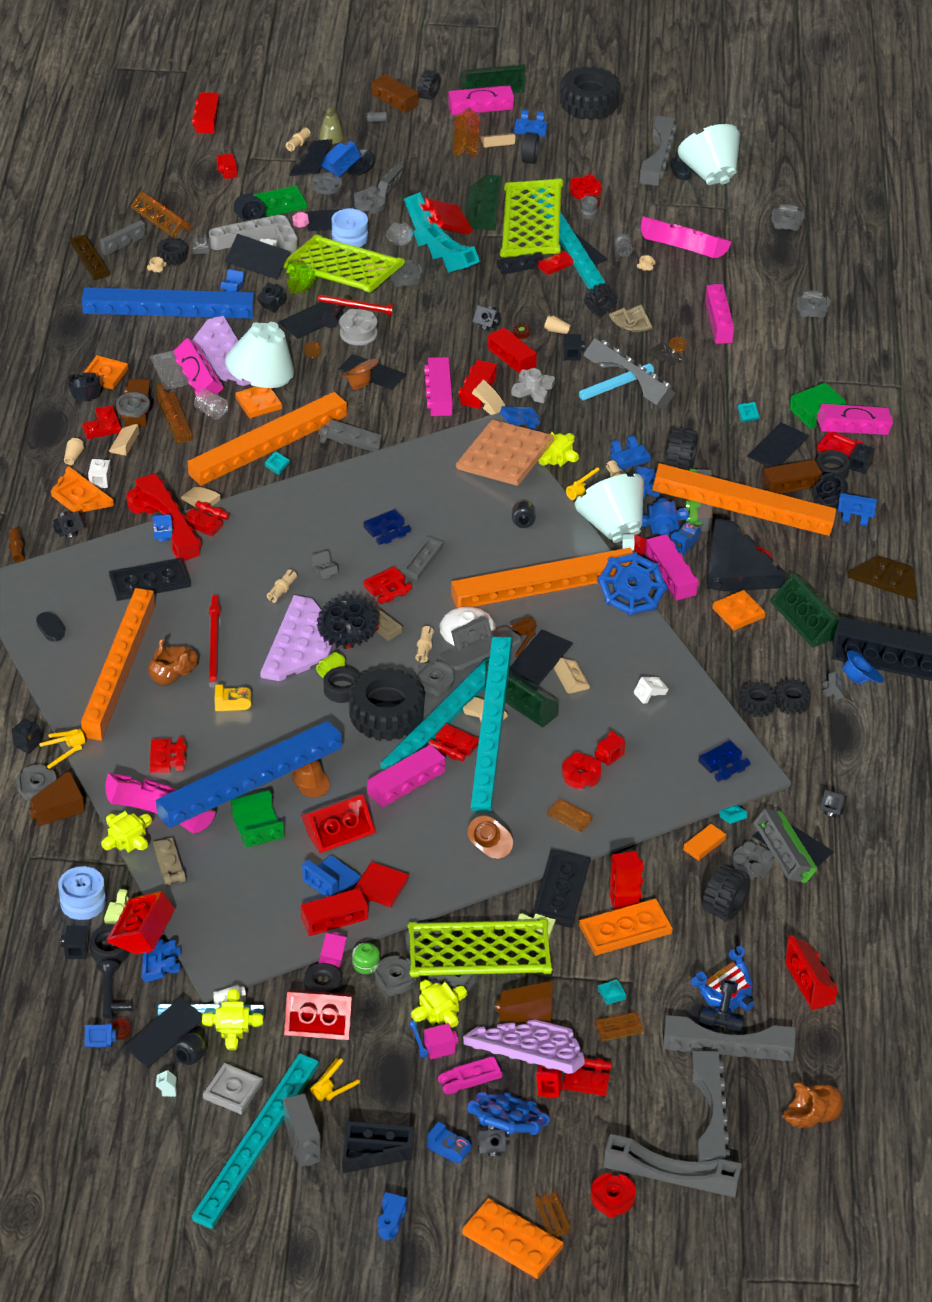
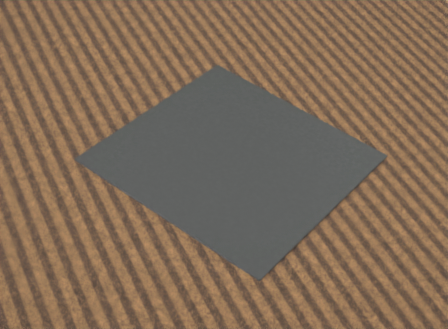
M500 412L220 499L212 507L222 508L226 513L230 514L228 520L221 519L223 527L213 537L193 529L195 537H198L201 542V548H199L200 556L183 561L191 587L154 594L155 609L102 741L85 738V744L81 745L82 750L76 751L67 757L107 832L110 826L106 822V817L109 814L118 816L126 811L128 815L135 814L137 817L143 814L151 816L152 823L145 828L146 835L143 836L147 840L148 847L143 851L136 848L129 853L126 849L119 850L117 848L142 895L163 891L175 910L163 932L168 941L176 940V948L181 947V955L177 956L202 1002L207 1003L214 1000L213 994L215 991L235 985L247 988L318 962L326 933H339L343 937H347L343 951L345 952L361 943H369L407 929L409 922H426L543 879L551 849L594 860L719 814L720 810L733 805L740 806L791 786L789 778L657 609L654 611L649 610L628 616L627 613L605 603V597L599 583L475 607L482 609L490 615L495 622V629L506 626L512 630L513 628H510V624L529 616L537 624V628L534 630L536 635L542 629L573 642V645L562 658L576 661L590 686L587 690L567 693L554 668L539 685L509 673L504 708L508 716L503 720L492 812L471 810L478 747L470 756L466 755L463 762L459 760L454 761L448 755L441 753L446 758L445 772L442 775L433 778L425 785L419 786L409 794L398 798L393 803L382 808L367 794V780L384 771L381 769V762L407 736L404 735L399 740L395 738L392 741H386V739L379 741L375 740L374 737H366L364 733L361 734L351 722L349 702L337 703L328 699L324 694V678L318 674L316 669L319 663L310 666L309 670L302 673L287 675L286 679L281 681L261 678V670L294 595L312 598L323 612V606L329 607V601L335 603L336 597L342 600L343 595H345L346 599L351 594L353 599L360 595L361 600L366 597L367 602L372 601L373 605L403 627V632L390 641H387L375 632L373 637H367L368 642L360 641L361 646L355 644L353 648L344 649L343 645H340L338 648L334 645L331 654L333 652L342 654L345 658V667L356 671L359 677L365 676L366 672H374L376 669L387 670V668H392L395 671L397 669L402 670L404 674L408 673L413 676V679H416V671L421 665L428 662L429 665L435 664V661L445 663L440 659V654L455 648L454 645L447 642L440 634V623L443 617L451 610L456 609L451 596V581L611 551L589 521L576 510L575 503L568 498L564 489L547 467L539 464V460L518 486L457 470L456 463L492 419L512 424L507 422ZM521 501L529 502L535 508V522L528 528H519L512 520V508ZM190 509L180 513L185 515ZM153 521L0 568V639L52 733L81 729L82 731L81 720L131 600H116L109 578V571L176 559L171 548V538L167 541L154 539ZM427 536L443 542L442 550L418 581L405 577V583L403 584L410 583L413 588L406 595L395 597L389 603L379 604L377 598L382 595L379 594L374 597L363 586L364 580L394 566L401 572L403 566ZM327 550L331 562L337 565L338 573L332 574L333 576L323 579L313 572L310 556ZM287 570H292L290 575L294 571L297 574V579L289 586V590L283 593L277 602H272L274 597L270 601L267 598V593L275 586V582L281 579ZM634 580L632 582L628 581L631 586H637ZM608 583L611 594L615 593L613 584ZM218 595L221 611L218 617L217 680L211 682L209 681L211 627L209 607L211 606V597ZM621 597L616 598V600L629 606L628 601ZM641 600L638 603H634V606L646 604V602ZM44 612L54 614L64 628L63 639L56 642L46 639L37 627L36 618L39 614ZM429 626L428 633H430L431 627L434 630L431 640L433 645L429 650L427 662L421 663V656L419 661L415 658L418 650L417 641L421 637L422 628ZM518 631L515 633L521 637L522 642L512 647L510 666L517 659L515 654L528 636L520 635ZM534 635V636L530 639V641L528 642V644L526 645V647H527V646L530 644V642L536 637V635ZM161 639H165L164 647H190L198 656L195 669L187 676L180 675L177 681L169 686L156 684L148 673V665L153 659ZM483 661L468 665L463 670L453 669L454 685L450 690L444 692L442 696L435 697L423 691L424 714L422 721ZM641 677H659L669 688L666 695H651L647 704H643L634 694V690ZM337 681L331 684V686L338 689L349 688L353 685L347 681ZM215 685H223V688H249L252 692L251 707L247 710L215 711ZM486 688L476 698L484 700ZM385 701L376 703L374 705L379 707H394L399 704ZM462 711L449 724L472 736L480 737L481 721L479 717L466 715ZM326 721L330 722L341 732L342 749L317 760L330 782L329 790L325 795L316 798L303 795L291 776L292 772L236 797L240 798L270 791L272 795V808L278 822L283 821L284 838L245 848L231 814L230 801L213 808L216 813L211 824L201 832L192 834L180 824L169 828L156 813L131 806L114 805L107 798L106 780L108 773L129 775L132 780L140 782L148 779L180 789ZM611 730L626 741L625 755L609 766L600 761L601 779L595 786L590 787L588 785L584 786V789H577L565 783L561 773L562 764L567 758L572 757L573 753L580 752L583 755L597 759L594 754L597 751V745L602 739L608 737ZM183 737L187 745V750L184 753L186 757L184 770L177 771L176 767H170V773H150L151 739H171V744H176L177 738ZM66 741L59 742L64 754L73 748L72 746L68 747ZM363 794L376 833L319 853L306 832L301 814L353 795ZM479 816H489L500 823L512 836L513 848L510 853L500 859L491 858L484 854L469 840L468 826L471 821ZM173 838L186 882L179 883L178 881L165 886L153 849V842ZM329 856H333L359 874L360 879L371 862L409 875L408 882L391 908L365 899L368 905V920L313 936L308 935L301 920L300 905L326 898L303 881L302 864L306 860L319 865ZM358 882L355 883L352 887H350L347 891L354 890Z

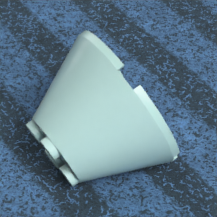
M730 124L706 127L704 132L698 135L693 133L687 137L679 146L678 155L683 162L706 181L707 185L726 184L730 181L729 178L737 172L740 132L735 126Z
M275 322L253 323L252 327L226 355L225 364L229 372L241 381L242 378L250 381L253 386L262 388L281 387L288 384L294 375V367L285 334Z
M622 474L605 479L586 490L587 494L582 498L579 496L575 501L576 510L607 538L613 540L614 543L622 541L623 534H634L635 536L641 532L644 480L639 474H633L634 477Z

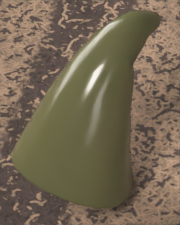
M329 107L321 126L319 140L332 139L331 144L341 142L344 135L336 110L333 107Z

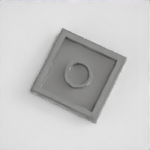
M224 1063L203 1093V1099L242 1115L263 1084V1078Z

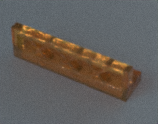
M470 107L455 117L453 155L455 157L464 151L472 157L478 154L480 117Z
M140 191L131 205L132 209L173 238L176 237L181 227L188 231L192 226L143 191ZM141 200H144V207L138 209L137 207ZM154 208L155 214L149 216V209ZM165 215V222L159 223V217ZM176 223L177 225L171 232L169 224Z
M156 384L157 401L175 444L192 441L193 435L175 393H165L162 384Z

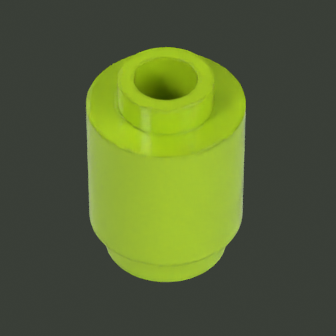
M333 652L319 661V664L316 666L318 674L324 678L329 670L336 667H345V658L342 654Z

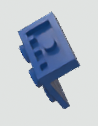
M352 141L347 145L338 143L325 156L321 167L340 177L361 155Z
M329 856L319 865L309 860L302 864L303 881L325 897L344 893L360 880L359 874L333 856Z

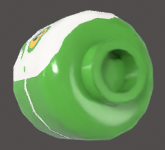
M371 943L357 945L352 954L354 969L361 974L375 972L380 962L379 949Z

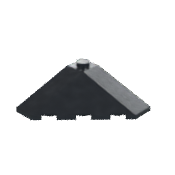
M716 518L707 589L742 591L784 588L786 572L782 568L777 569L772 564L773 559L765 551L761 553L755 547L756 542L748 534L743 536L738 531L739 525L735 521Z

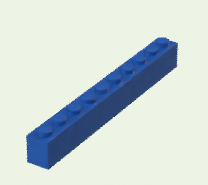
M84 288L82 296L83 314L214 318L224 316V318L253 319L255 306L254 292Z
M326 721L156 799L157 815L169 828H172L342 749L341 732L330 722Z

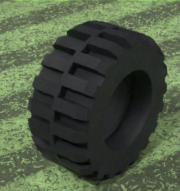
M596 66L577 67L574 70L568 71L561 80V106L568 114L575 118L579 117L583 120L606 118L613 114L619 106L620 82L616 75L612 74L609 70L606 71L601 67L596 68Z
M380 668L374 672L369 671L365 673V676H360L351 686L349 692V715L351 722L361 734L364 733L368 738L374 737L375 740L379 741L381 739L392 741L395 738L399 740L404 735L408 736L423 720V688L415 678L413 679L412 675L404 674L402 670L397 669L395 671L392 668L381 670ZM389 701L397 703L399 705L394 707H379L374 704Z

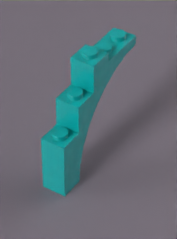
M420 192L404 198L415 227L413 233L418 246L428 244L433 259L442 257L448 273L480 262L474 246L460 245L446 235L437 224H430L427 217H432L429 211L421 209L420 204H425Z

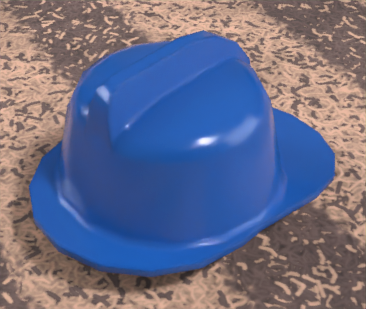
M853 650L847 652L848 660L842 669L850 680L858 684L865 683L868 680L877 683L884 681L883 676L862 655Z

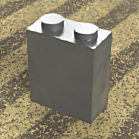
M305 1093L283 1099L284 1126L298 1166H311L321 1162L320 1134Z

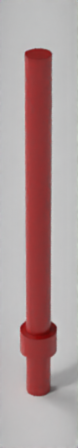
M218 595L211 597V606L209 607V615L211 616L209 681L211 682L217 680L218 617L221 611Z

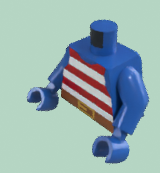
M738 946L736 947L738 955L735 954L734 949L729 952V957L732 960H736V964L731 962L708 979L704 972H699L691 979V983L695 987H700L699 991L708 1005L720 1008L724 992L720 990L721 980L727 979L737 982V993H732L729 1010L733 1011L740 1006L748 1012L754 1006V1001L750 999L753 983L746 962L742 961L741 958L745 951L743 947Z

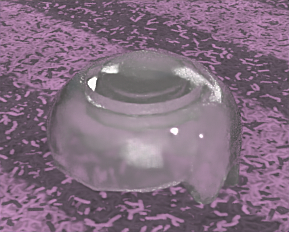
M395 222L387 231V239L398 247L405 246L413 237V229L406 222H403V224Z

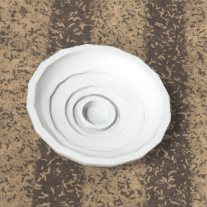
M459 607L451 610L443 617L440 623V634L447 642L454 645L451 634L452 630L485 616L488 619L490 630L494 631L496 630L495 622L482 609Z

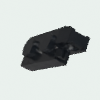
M542 252L522 254L496 260V265L502 275L530 270L544 259V255Z

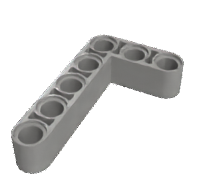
M275 215L221 226L209 231L210 248L213 250L231 248L237 233L258 241L260 239L275 238L280 248L290 251L288 256L298 249L297 236L284 215Z

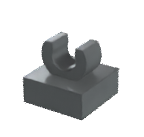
M204 234V238H198V235H195V238H193V254L210 253V242L207 235Z
M836 672L830 673L829 681L822 683L825 688L823 690L824 695L829 697L834 694L837 700L844 698V683Z

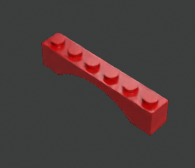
M156 473L135 479L136 494L144 505L150 506L162 514H171L172 527L174 529L171 536V548L176 559L182 558L185 561L200 556L199 548H201V542L198 537H195L191 525L188 526L185 515L180 513L178 504L173 502L170 491H166L163 480L159 479Z

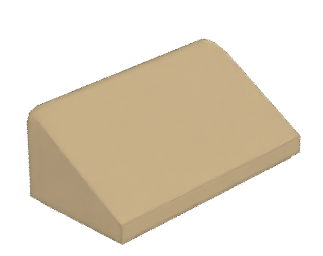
M515 134L481 136V141L484 148L515 144Z
M135 424L122 428L109 452L126 456L139 435V425Z
M560 658L554 670L566 692L575 693L589 689L590 686L577 662Z

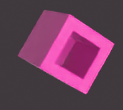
M326 933L319 963H327L339 968L347 937H343L339 933Z
M449 1024L424 1030V1045L428 1050L430 1059L455 1054V1044H458V1037L455 1031L452 1032Z

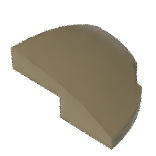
M642 305L627 311L625 308L609 314L611 320L622 329L632 332H643L653 329Z

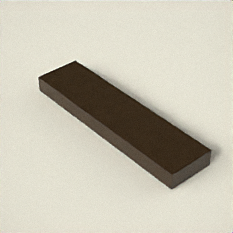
M86 235L70 238L71 246L93 280L110 276L109 270Z

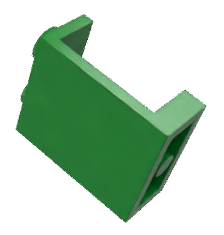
M825 382L792 395L790 410L808 428L812 429L816 427L817 415L821 404L846 405V401Z
M269 790L230 800L231 814L245 848L284 838L283 821L278 822L272 808V795Z

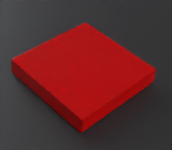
M371 862L354 889L360 888L365 899L391 908L408 882L409 875Z

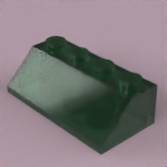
M525 64L463 70L460 74V90L510 86L512 93H521L525 89Z
M485 175L469 187L465 217L472 229L496 231L502 193V176Z
M793 573L769 601L811 647L814 648L834 640L840 618L839 614L806 579Z
M489 660L485 662V690ZM509 669L505 703L543 728L558 716L559 702Z

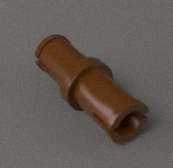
M12 528L8 531L10 538L9 549L12 553V561L18 563L24 560L22 551L24 544L21 540L20 530Z

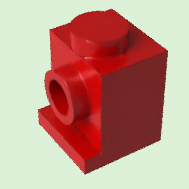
M233 153L217 155V169L219 173L223 174L224 179L237 177V167Z
M611 730L608 737L598 743L597 751L594 753L595 757L607 766L611 765L625 755L626 741Z
M539 1065L536 1072L538 1096L546 1098L560 1097L563 1089L562 1071Z

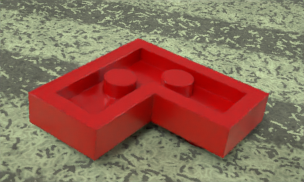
M112 405L96 408L95 414L98 420L82 423L86 439L112 435L121 431L120 423Z

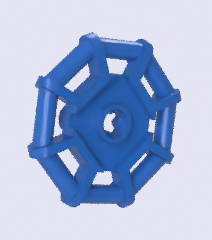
M637 552L616 558L610 557L601 576L597 578V582L600 584L605 597V603L627 613L628 616L656 610L660 599L668 589L659 569L660 565L638 555ZM627 562L632 563L628 567L620 565ZM636 563H639V564H641V565L647 567L648 569H645V568H643V567L637 565ZM615 568L617 570L616 575L609 577L611 571ZM651 573L654 574L656 582H653L650 579ZM632 580H635L637 586H631L628 581L632 582ZM608 583L613 584L615 593L611 594ZM651 589H656L655 595L651 598L648 595ZM621 597L628 601L629 606L616 600V598ZM641 600L646 602V604L634 606V603H638Z
M506 1092L504 1094L478 1093L476 1099L470 1101L467 1105L468 1111L479 1119L481 1125H489L507 1131V1134L510 1135L513 1133L536 1135L540 1133L543 1126L549 1123V1116L541 1112L535 1102L518 1099Z

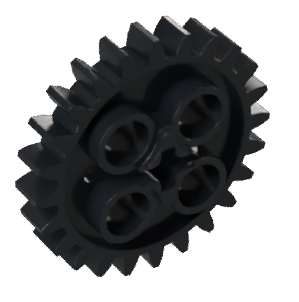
M351 594L346 599L345 595H343L342 600L336 597L335 603L329 601V607L323 606L324 612H319L320 617L317 618V628L320 637H323L324 642L328 641L330 646L334 643L336 648L343 645L344 649H346L347 645L353 648L355 643L361 646L360 641L368 642L367 636L373 637V632L377 631L376 626L379 625V615L376 606H373L372 601L367 602L366 597L361 600L360 595L353 599Z

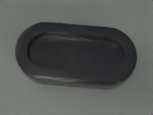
M680 157L671 159L670 167L675 177L679 180L689 179L691 177L690 167Z
M44 612L37 616V627L47 640L56 642L63 639L64 628L54 614Z

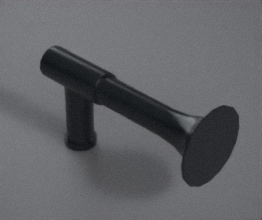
M345 295L343 298L352 300L350 295ZM338 305L332 313H324L321 317L322 323L328 328H335L338 323L336 317L346 306Z
M110 960L102 961L97 965L98 970L104 974L103 1017L106 1019L112 1018L113 1011H132V1002L113 1003L112 977L113 973L120 966L117 962Z

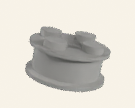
M349 309L341 316L339 321L341 327L340 337L344 342L360 346L369 344L376 339L378 333L376 328L377 318L373 312L362 309Z

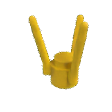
M597 467L580 480L574 482L573 485L568 486L566 489L568 498L571 500H575L579 496L582 498L585 493L584 486L586 485L583 482L598 472L599 468Z
M74 729L49 734L50 738H61L42 742L39 745L42 747L66 741L68 747H73L47 765V768L50 769L74 752L82 750L81 745L85 744V737L81 729Z
M336 1058L310 1090L318 1100L323 1101L326 1098L330 1101L334 1096L359 1084L360 1080L351 1082L332 1092L334 1086L329 1078L343 1063V1059Z

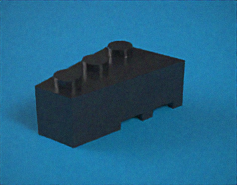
M347 1121L342 1156L343 1174L411 1160L414 1145V1127Z

